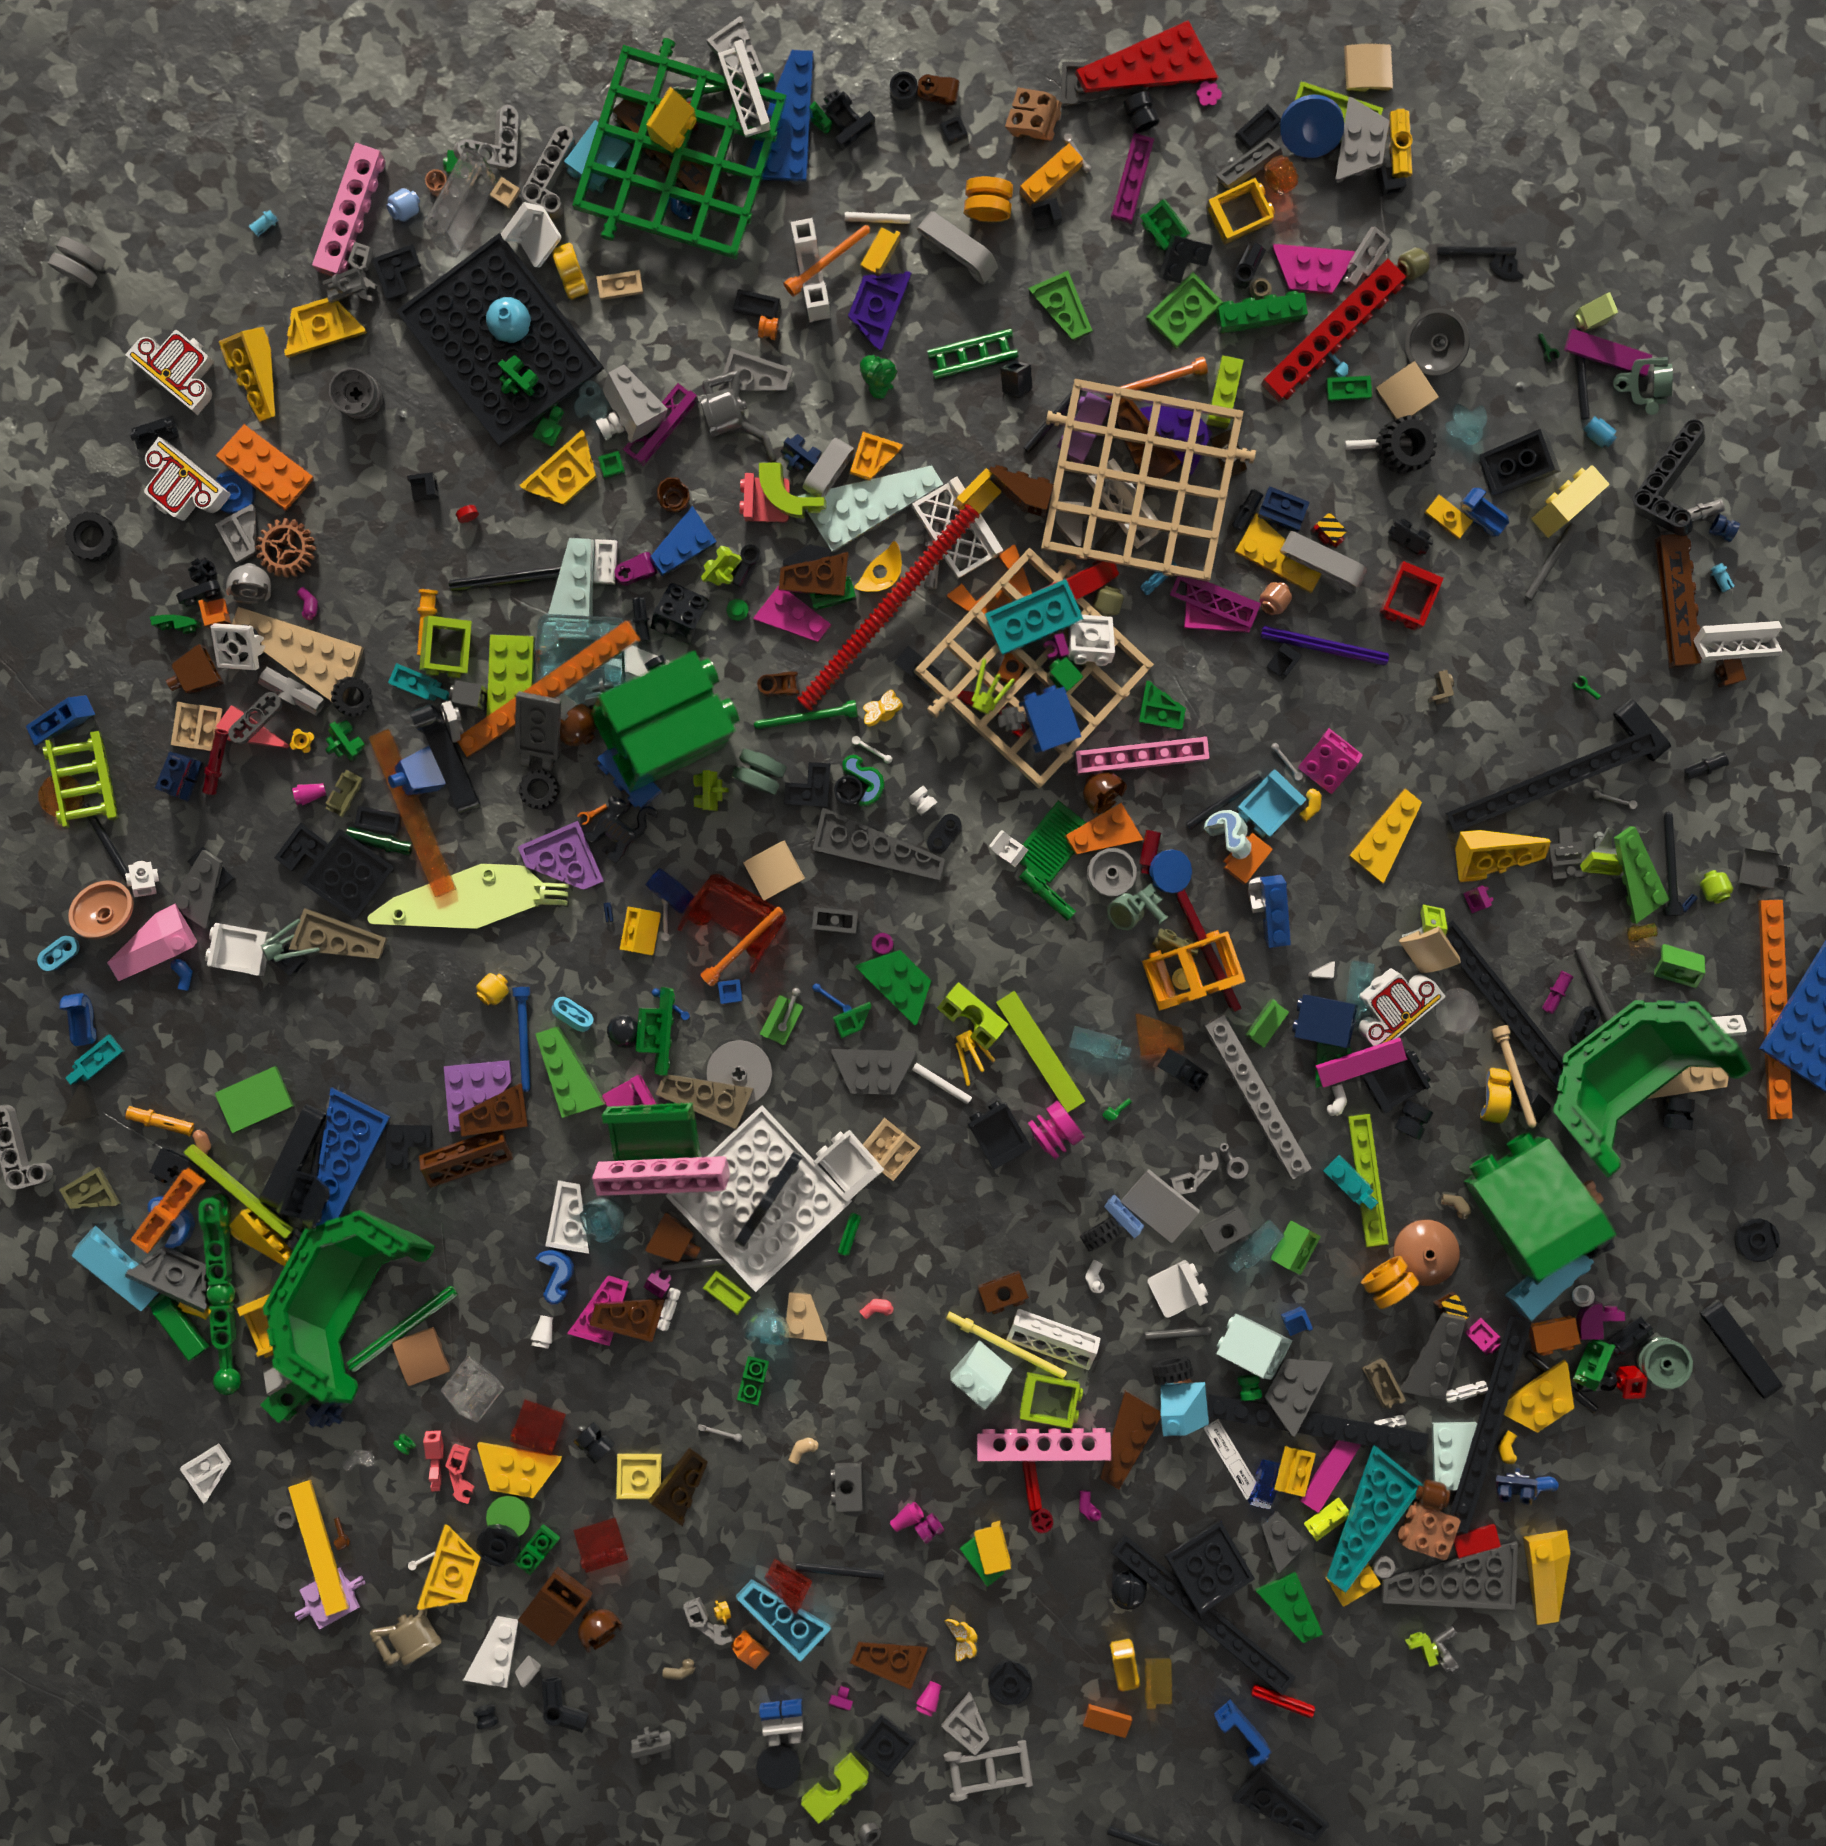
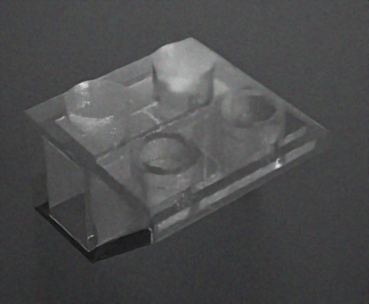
M467 1356L445 1383L441 1391L460 1415L478 1423L505 1387L491 1372L473 1358Z

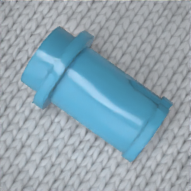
M270 210L268 212L264 211L263 216L249 225L258 237L272 225L276 226L275 223L278 219Z
M1723 563L1710 569L1712 572L1710 575L1716 579L1721 592H1725L1735 586L1726 571L1727 566H1724Z

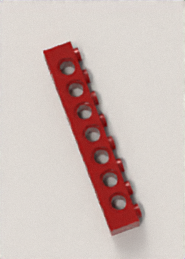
M1387 258L1263 379L1261 385L1278 402L1283 398L1288 400L1296 392L1294 388L1299 383L1303 385L1311 377L1309 373L1314 368L1319 370L1327 362L1325 357L1329 353L1334 355L1342 347L1340 343L1345 338L1350 340L1357 333L1356 327L1360 323L1365 325L1373 317L1371 313L1376 308L1380 310L1389 301L1387 297L1391 293L1396 295L1404 287L1402 282L1406 276ZM1377 283H1382V284H1384L1385 287H1386V290H1385V291H1380V290L1377 288L1376 284H1377ZM1367 298L1371 305H1363L1361 299ZM1345 314H1353L1355 321L1347 320ZM1330 329H1338L1340 336H1333L1330 333ZM1321 343L1324 346V351H1317L1314 344ZM1299 359H1307L1309 366L1304 367L1300 365ZM1290 373L1294 380L1291 382L1286 381L1283 374Z

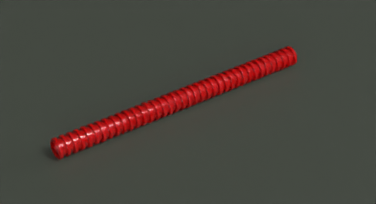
M964 504L965 508L959 510V515L956 514L955 519H951V524L945 526L946 530H942L940 536L937 535V540L932 541L933 545L927 547V552L924 551V555L918 557L919 561L914 562V567L911 566L909 568L910 571L905 572L906 576L900 578L901 582H897L895 588L892 587V592H888L887 598H883V602L878 604L879 607L873 609L874 613H870V617L864 620L865 623L860 624L861 628L855 630V635L852 634V638L846 640L847 644L842 645V650H838V654L833 655L834 659L828 661L829 665H825V669L823 671L820 670V675L815 676V681H811V685L806 687L807 690L801 692L802 696H798L797 699L806 709L813 710L812 706L818 704V699L821 700V696L826 695L825 691L831 689L830 686L835 684L836 679H840L839 675L845 673L844 669H848V665L853 664L852 660L858 658L857 654H861L863 648L866 649V644L871 643L870 639L876 637L875 634L880 632L879 629L885 627L884 623H888V619L894 616L893 613L898 612L897 608L903 606V601L906 602V598L912 596L911 592L916 591L917 585L920 586V582L925 581L924 577L930 575V570L933 571L934 566L939 565L938 561L944 559L943 555H947V551L949 549L952 550V545L957 544L956 540L962 538L961 535L966 533L965 530L967 528H971L970 524H974L975 519L980 517L974 508L969 504Z

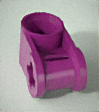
M650 552L641 553L630 560L618 564L614 572L617 582L623 586H628L656 575L658 570L650 560ZM625 570L628 573V578L621 576V571Z

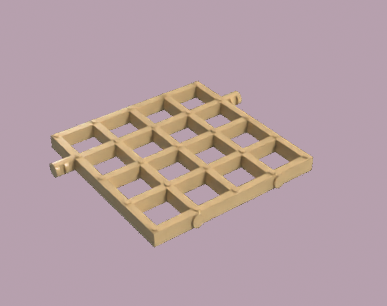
M1074 379L1068 415L1063 416L1061 413L1053 414V411H1048L1046 424L1050 425V423H1053L1054 426L1058 427L1059 425H1064L1065 430L1041 549L1073 555L1082 560H1087L1088 558L1161 572L1165 576L1173 577L1176 575L1209 582L1234 458L1240 459V462L1249 461L1248 463L1253 464L1256 450L1236 449L1244 411ZM1080 390L1113 396L1107 427L1074 421ZM1120 398L1153 404L1147 434L1115 428ZM1161 406L1193 412L1187 442L1155 436ZM1201 413L1234 419L1228 450L1195 444ZM1072 430L1105 436L1099 467L1066 461ZM1112 438L1145 444L1139 475L1106 469ZM1153 446L1185 452L1179 483L1147 477ZM1193 454L1225 460L1220 490L1187 484ZM1064 471L1097 477L1091 508L1058 501ZM1104 478L1137 484L1131 515L1098 509ZM1145 486L1177 492L1171 523L1139 517ZM1185 494L1217 500L1211 531L1179 525ZM1056 511L1089 517L1083 548L1050 542ZM1096 519L1129 525L1123 556L1091 550ZM1137 526L1169 532L1163 563L1131 557ZM1177 534L1209 540L1203 571L1171 565Z
M1029 548L914 670V673L941 697L939 700L935 699L933 701V707L930 705L927 708V711L933 717L937 718L940 715L939 711L943 712L946 709L944 705L947 703L1039 789L1063 763L1069 761L1073 756L1072 753L1112 709L1131 693L1130 690L1154 664L1113 626L1114 646L1118 645L1140 666L1139 670L1121 688L1095 662L1087 661L1084 664H1080L1084 667L1081 671L1084 677L1066 694L1072 711L1087 726L1081 731L1082 737L1074 739L1068 747L1065 744L1053 747L1060 755L1041 776L1016 754L1033 736L1031 727L1010 748L986 725L1007 704L1010 708L1018 707L1019 712L1024 711L1026 723L1030 726L1024 707H1019L1018 703L1020 702L1014 695L1032 675L1047 688L1055 685L1047 677L1048 673L1041 668L1048 659L1047 655L1054 652L1053 648L1049 646L1036 661L1021 648L1010 652L1028 670L996 704L994 710H990L989 714H986L980 720L956 697L975 676L978 677L982 659L979 662L975 661L954 641L973 619L994 637L985 614L981 610L1000 590L1012 601L1024 597L1008 581L1027 561L1051 584L1064 580V577L1068 578L1071 575L1070 571L1073 572L1077 568L1071 560L1066 559L1064 566L1060 565L1058 568L1059 572L1056 573ZM1083 597L1076 600L1082 615L1102 616ZM1068 627L1063 632L1058 631L1049 635L1053 638L1054 635L1063 633L1067 644L1069 637ZM997 643L983 657L986 659V665L1000 651ZM946 648L971 670L951 692L926 670ZM985 670L982 682L990 688L995 678ZM1089 674L1114 696L1095 717L1071 696L1072 692ZM998 682L993 692L998 695L1004 687Z

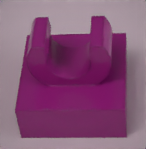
M1063 633L1054 635L1051 641H1047L1043 645V647L1051 646L1054 650L1053 653L1047 655L1048 659L1057 656V659L1060 660L1070 654Z
M1482 885L1463 893L1472 913L1492 906L1491 902L1494 899L1493 897H1488L1486 892L1489 889L1488 887Z
M658 1269L655 1274L651 1273L643 1287L662 1299L670 1286L668 1283L671 1280V1276L669 1275L666 1280H662L659 1278L662 1270Z
M841 1686L837 1696H830L828 1705L849 1712L853 1701L847 1700L849 1688Z

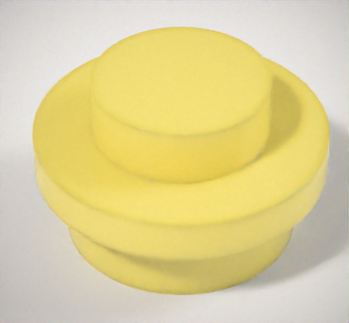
M1183 968L1177 969L1172 975L1174 986L1181 990L1190 988Z

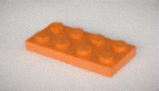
M245 424L216 455L220 462L285 511L314 480L311 474Z

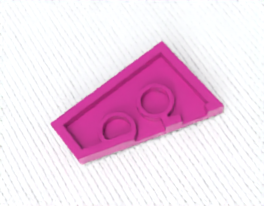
M1189 584L1186 586V595L1192 593ZM1201 591L1196 594L1200 603L1206 604L1213 601L1209 592ZM1194 595L1188 597L1195 600ZM1222 599L1216 602L1219 610L1222 612L1233 609L1229 600ZM1185 602V629L1250 632L1249 627ZM1214 603L1208 605V606H1210V607L1215 608ZM1234 603L1235 608L1241 606V605H1238V604ZM1246 607L1238 609L1237 612L1240 619L1248 622L1251 617V609ZM1234 611L1229 613L1230 615L1236 617Z
M779 586L753 618L755 621L763 622L815 642H819L831 627L828 621L792 593L779 591Z
M608 1275L567 1334L610 1346L614 1332L592 1327L589 1323L596 1303L624 1301L629 1281Z

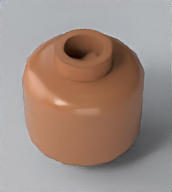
M1282 582L1268 584L1259 599L1262 610L1270 615L1283 613L1292 600L1289 587Z

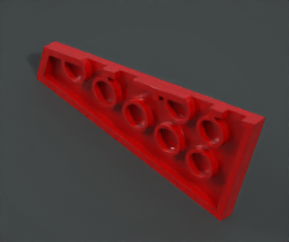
M1189 20L1081 67L1075 72L1084 92L1108 91L1111 88L1122 87L1124 89H1131L1134 86L1176 85V83L1180 82L1198 83V81L1203 80L1212 82L1218 79Z

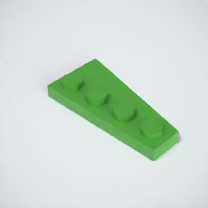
M1630 826L1614 837L1619 865H1622L1623 869L1622 881L1627 888V905L1631 907L1632 914L1630 919L1632 923L1637 924L1669 901V898L1636 827Z

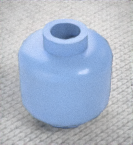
M402 188L389 196L386 208L394 220L405 222L419 212L418 203H420V199L414 191L410 192Z

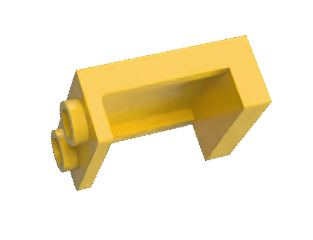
M270 1294L237 1308L239 1316L244 1315L258 1349V1352H256L257 1357L263 1354L265 1358L274 1355L273 1348L269 1345L267 1329H269L267 1316H264L263 1306Z

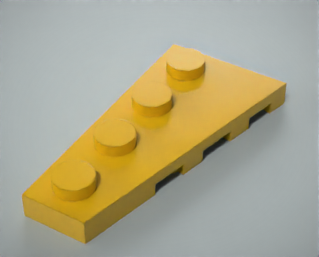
M1255 513L1235 553L1312 593L1322 574L1281 554L1280 550L1286 539L1264 519L1257 517L1258 514Z

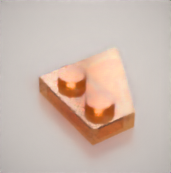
M1139 1013L1135 1014L1140 1056L1165 1053L1168 1048L1173 1051L1185 1050L1182 1028Z

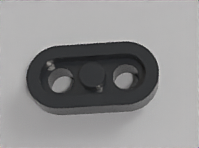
M213 580L177 593L176 596L179 604L189 607L197 604L199 599H211L218 596L217 592L221 588L218 581Z
M954 814L943 816L929 835L927 846L932 853L941 854L952 843L961 829V820L958 816ZM948 821H953L955 823L954 828L949 829L946 826V823ZM937 838L942 840V845L939 847L934 845V840Z

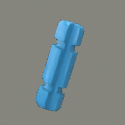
M1172 560L1171 565L1177 566V564ZM1155 572L1149 578V581H1145L1140 588L1146 595H1149L1154 590V587L1157 588L1169 576H1165L1161 572Z

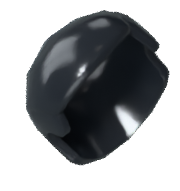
M627 1014L615 1016L607 1026L608 1038L620 1048L634 1047L637 1041L638 1021Z

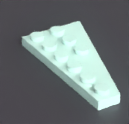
M927 466L875 478L871 481L866 480L831 488L824 497L826 500V510H821V513H808L833 553L909 507L912 503L942 487L943 483L934 468ZM809 493V494H805V495H800V496H798V497H816V496H814L813 494Z

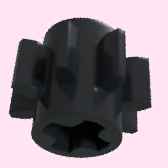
M205 557L201 560L195 559L191 562L192 566L188 568L191 580L199 585L213 581V577L217 575L214 563Z

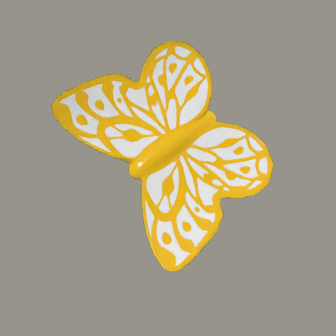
M893 690L887 691L879 702L872 701L864 705L863 710L867 713L864 717L865 724L871 727L880 720L883 722L889 721L894 717L895 712H898L903 707V703L896 697Z
M952 1619L944 1620L952 1634L956 1637V1661H961L967 1657H975L977 1651L974 1645L977 1642L975 1630L965 1622L958 1623Z

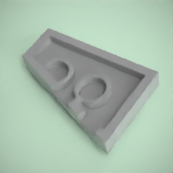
M739 16L708 38L707 44L718 56L719 52L734 48V42L742 39L756 82L764 77V73L744 26L743 19ZM733 55L724 58L726 65L735 69L738 63L737 56ZM735 75L739 81L745 82L744 78Z

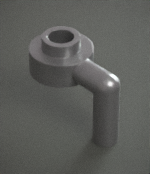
M1222 1143L1220 1145V1154L1227 1162V1175L1235 1181L1243 1180L1249 1170L1247 1162L1239 1157L1234 1158L1229 1152L1228 1144ZM1240 1167L1242 1171L1236 1174L1233 1169Z
M1452 1626L1434 1638L1432 1643H1435L1442 1657L1439 1662L1445 1671L1451 1670L1454 1674L1460 1667L1443 1644L1458 1634Z
M865 1823L860 1827L858 1838L861 1842L859 1846L872 1845L880 1838L881 1830L876 1823Z

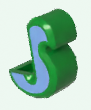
M849 755L843 760V771L869 786L859 806H872L882 796L885 787L883 775L878 769L873 767H860L863 764V759L857 755Z

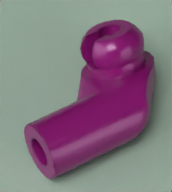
M302 587L296 593L304 602L302 617L306 620H312L317 614L318 601L308 590Z
M1081 1490L1079 1500L1080 1513L1089 1521H1099L1102 1515L1100 1510L1090 1503L1091 1491Z

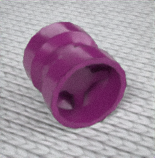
M933 1513L929 1514L924 1522H919L914 1526L926 1544L931 1542L936 1534L940 1535L945 1531Z

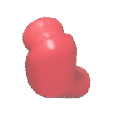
M873 1299L860 1310V1313L867 1320L875 1312L884 1313L885 1316H889L893 1313L894 1308L888 1300Z

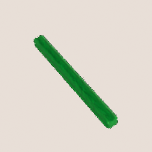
M453 1286L445 1288L346 1363L349 1370L356 1372L392 1345L394 1341L399 1340L458 1295Z

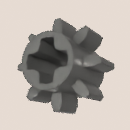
M1018 707L1001 710L1002 715L998 717L1000 728L1005 727L1006 732L1022 729L1021 724L1026 722L1024 711L1019 712Z

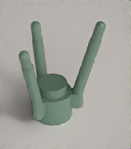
M300 919L295 920L276 935L265 940L266 943L261 945L268 961L274 959L275 962L319 952L320 949L312 948L280 954L284 952L282 945L290 942L294 934L281 941L277 939L301 922Z

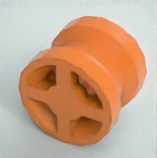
M761 316L758 337L763 338L766 336L770 337L771 340H776L779 319H767L766 316Z

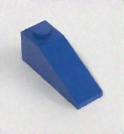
M87 695L69 697L26 725V728L36 746L44 743L45 740H50L81 725L93 717L95 713Z

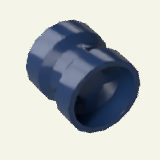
M1718 514L1710 527L1709 533L1714 536L1719 535L1723 540L1730 543L1737 534L1740 523L1735 520L1730 521L1726 516Z

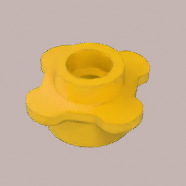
M295 729L292 742H290L291 749H300L304 753H309L311 751V741L314 740V734L302 732L301 729Z
M715 1601L716 1607L713 1608L717 1621L721 1620V1622L726 1624V1620L731 1618L729 1607L726 1601L721 1603Z

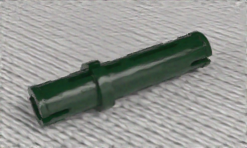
M349 827L346 832L361 844L381 848L388 853L397 852L410 856L413 847H411L413 846L412 842L395 839L391 835L389 837L352 827Z

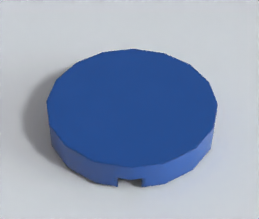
M232 470L225 471L217 476L215 481L231 493V496L221 507L223 512L235 514L245 507L253 505L256 497V488Z
M1168 849L1154 857L1149 872L1156 888L1162 892L1175 893L1187 887L1191 880L1192 867L1191 862L1184 853Z

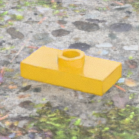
M1438 495L1424 512L1457 539L1461 538L1473 522V520L1441 495Z

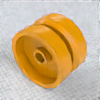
M982 176L968 179L966 181L965 195L969 198L964 203V215L974 220L986 222H1000L1009 219L1012 206L1009 200L1012 199L1013 184L1010 181L997 177Z
M1400 1255L1382 1263L1361 1281V1284L1368 1293L1375 1292L1372 1300L1379 1309H1384L1398 1302L1419 1284L1418 1279L1412 1272H1405L1408 1265Z

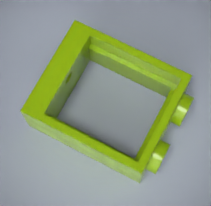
M436 616L424 617L419 670L426 671V675L439 676V672L447 673V677L460 678L461 675L467 674L472 621ZM433 628L462 631L460 667L430 663Z
M1027 1372L1019 1418L1072 1429L1073 1423L1078 1421L1079 1410H1076L1077 1401L1081 1402L1083 1388H1080V1384L1077 1381ZM1036 1381L1072 1388L1066 1419L1030 1412Z

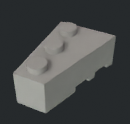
M625 365L608 373L602 390L613 411L617 412L620 418L619 423L622 427H625L629 442L632 443L659 428L668 410L664 404Z

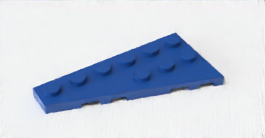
M791 50L775 92L785 94L787 101L777 129V140L775 143L773 142L762 180L807 182L813 51ZM770 103L767 110L769 121H771L776 105ZM755 140L745 165L746 167L756 169L764 142Z
M333 1087L330 1088V1101L327 1108L326 1127L323 1134L319 1160L320 1166L317 1176L329 1187L330 1197L328 1202L324 1204L321 1221L316 1226L341 1216L391 1118Z

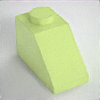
M1609 292L1591 301L1574 313L1575 324L1582 332H1587L1607 324L1618 313L1611 293Z

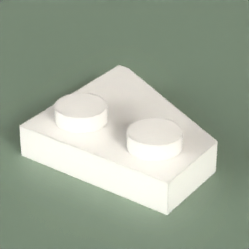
M217 1444L181 1466V1472L203 1504L208 1500L231 1460L221 1445Z

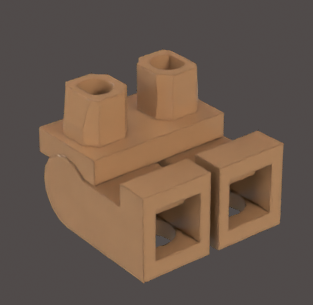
M1018 88L1012 104L1014 109L1011 108L1005 127L1015 137L1029 135L1031 138L1052 141L1055 134L1053 131L1055 123L1061 116L1060 108L1062 103L1060 100H1056V97L1050 93ZM1021 97L1024 98L1022 104H1020ZM1016 117V124H1013V120Z

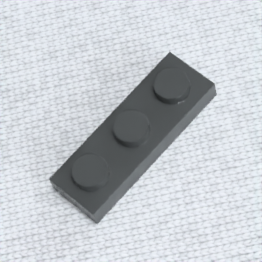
M1268 137L1216 175L1218 182L1228 190L1240 185L1282 155L1281 147Z

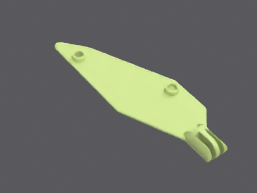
M479 864L392 898L368 916V922L378 925L478 929L541 904L567 905L568 901L548 899V897L568 898V892L549 889H569V884L542 883L523 865ZM402 911V916L397 918V913Z

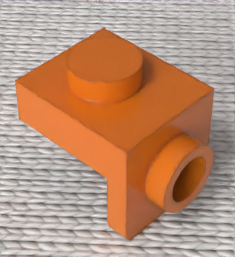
M744 1630L731 1644L736 1656L754 1669L770 1654L769 1650L753 1639L747 1630Z

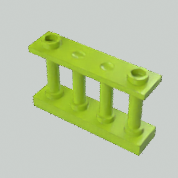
M100 731L90 732L91 738L86 742L53 747V743L50 740H45L46 747H43V754L45 760L49 759L59 811H56L58 824H62L65 829L70 828L69 820L103 814V816L107 815L109 820L119 819L104 742ZM85 750L94 751L96 760H92V763L58 769L55 756ZM92 771L99 774L100 781H97L96 784L62 790L60 777ZM92 793L103 794L104 802L99 806L72 811L66 810L64 801L66 798Z

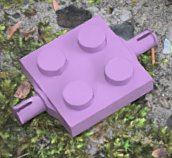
M338 1568L349 1608L328 1616L325 1614L316 1581L300 1589L299 1591L306 1607L295 1612V1617L304 1613L296 1619L300 1621L310 1615L314 1618L320 1630L359 1608L360 1605L355 1597L354 1590L365 1585V1580L356 1584L364 1578L360 1576L350 1582L344 1576L341 1568Z

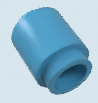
M1595 416L1583 429L1587 433L1586 436L1601 448L1605 445L1609 447L1617 438L1614 435L1616 430L1603 419H1598Z

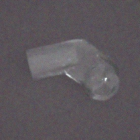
M356 1450L342 1463V1467L348 1472L357 1464H364L366 1467L373 1465L375 1457L370 1451Z

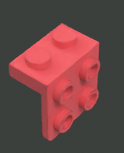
M745 473V479H741L740 492L744 493V501H740V514H743L744 520L749 522H787L789 516L779 511L769 501L761 487L760 479L755 478L754 473ZM783 478L784 487L790 493V482L788 479Z

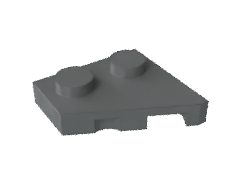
M1277 1510L1261 1525L1275 1569L1280 1573L1309 1543Z

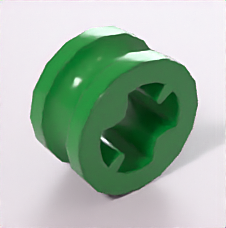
M402 1433L399 1435V1440L393 1442L395 1447L406 1455L410 1454L411 1448L414 1449L416 1447L412 1439Z

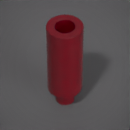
M1146 830L1139 862V865H1142L1141 873L1150 874L1151 862L1158 853L1161 838L1160 832Z

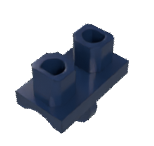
M796 434L791 439L787 437L780 452L785 455L783 459L789 463L786 468L791 472L796 468L801 472L804 469L810 473L820 459L822 452L816 447H812L808 452L802 447L806 441L799 434Z
M324 1402L321 1407L317 1404L310 1405L305 1411L310 1418L308 1424L311 1427L317 1426L322 1429L325 1425L331 1427L334 1422L341 1424L343 1418L340 1414L344 1410L341 1407L343 1403Z
M1516 1468L1515 1474L1507 1473L1506 1476H1496V1491L1499 1495V1501L1510 1502L1512 1494L1520 1495L1521 1503L1532 1505L1534 1497H1537L1538 1493L1537 1480L1529 1479V1475H1521V1468Z

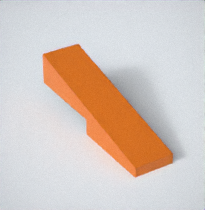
M190 1167L182 1171L160 1203L149 1213L131 1238V1241L148 1254L205 1184L206 1180Z

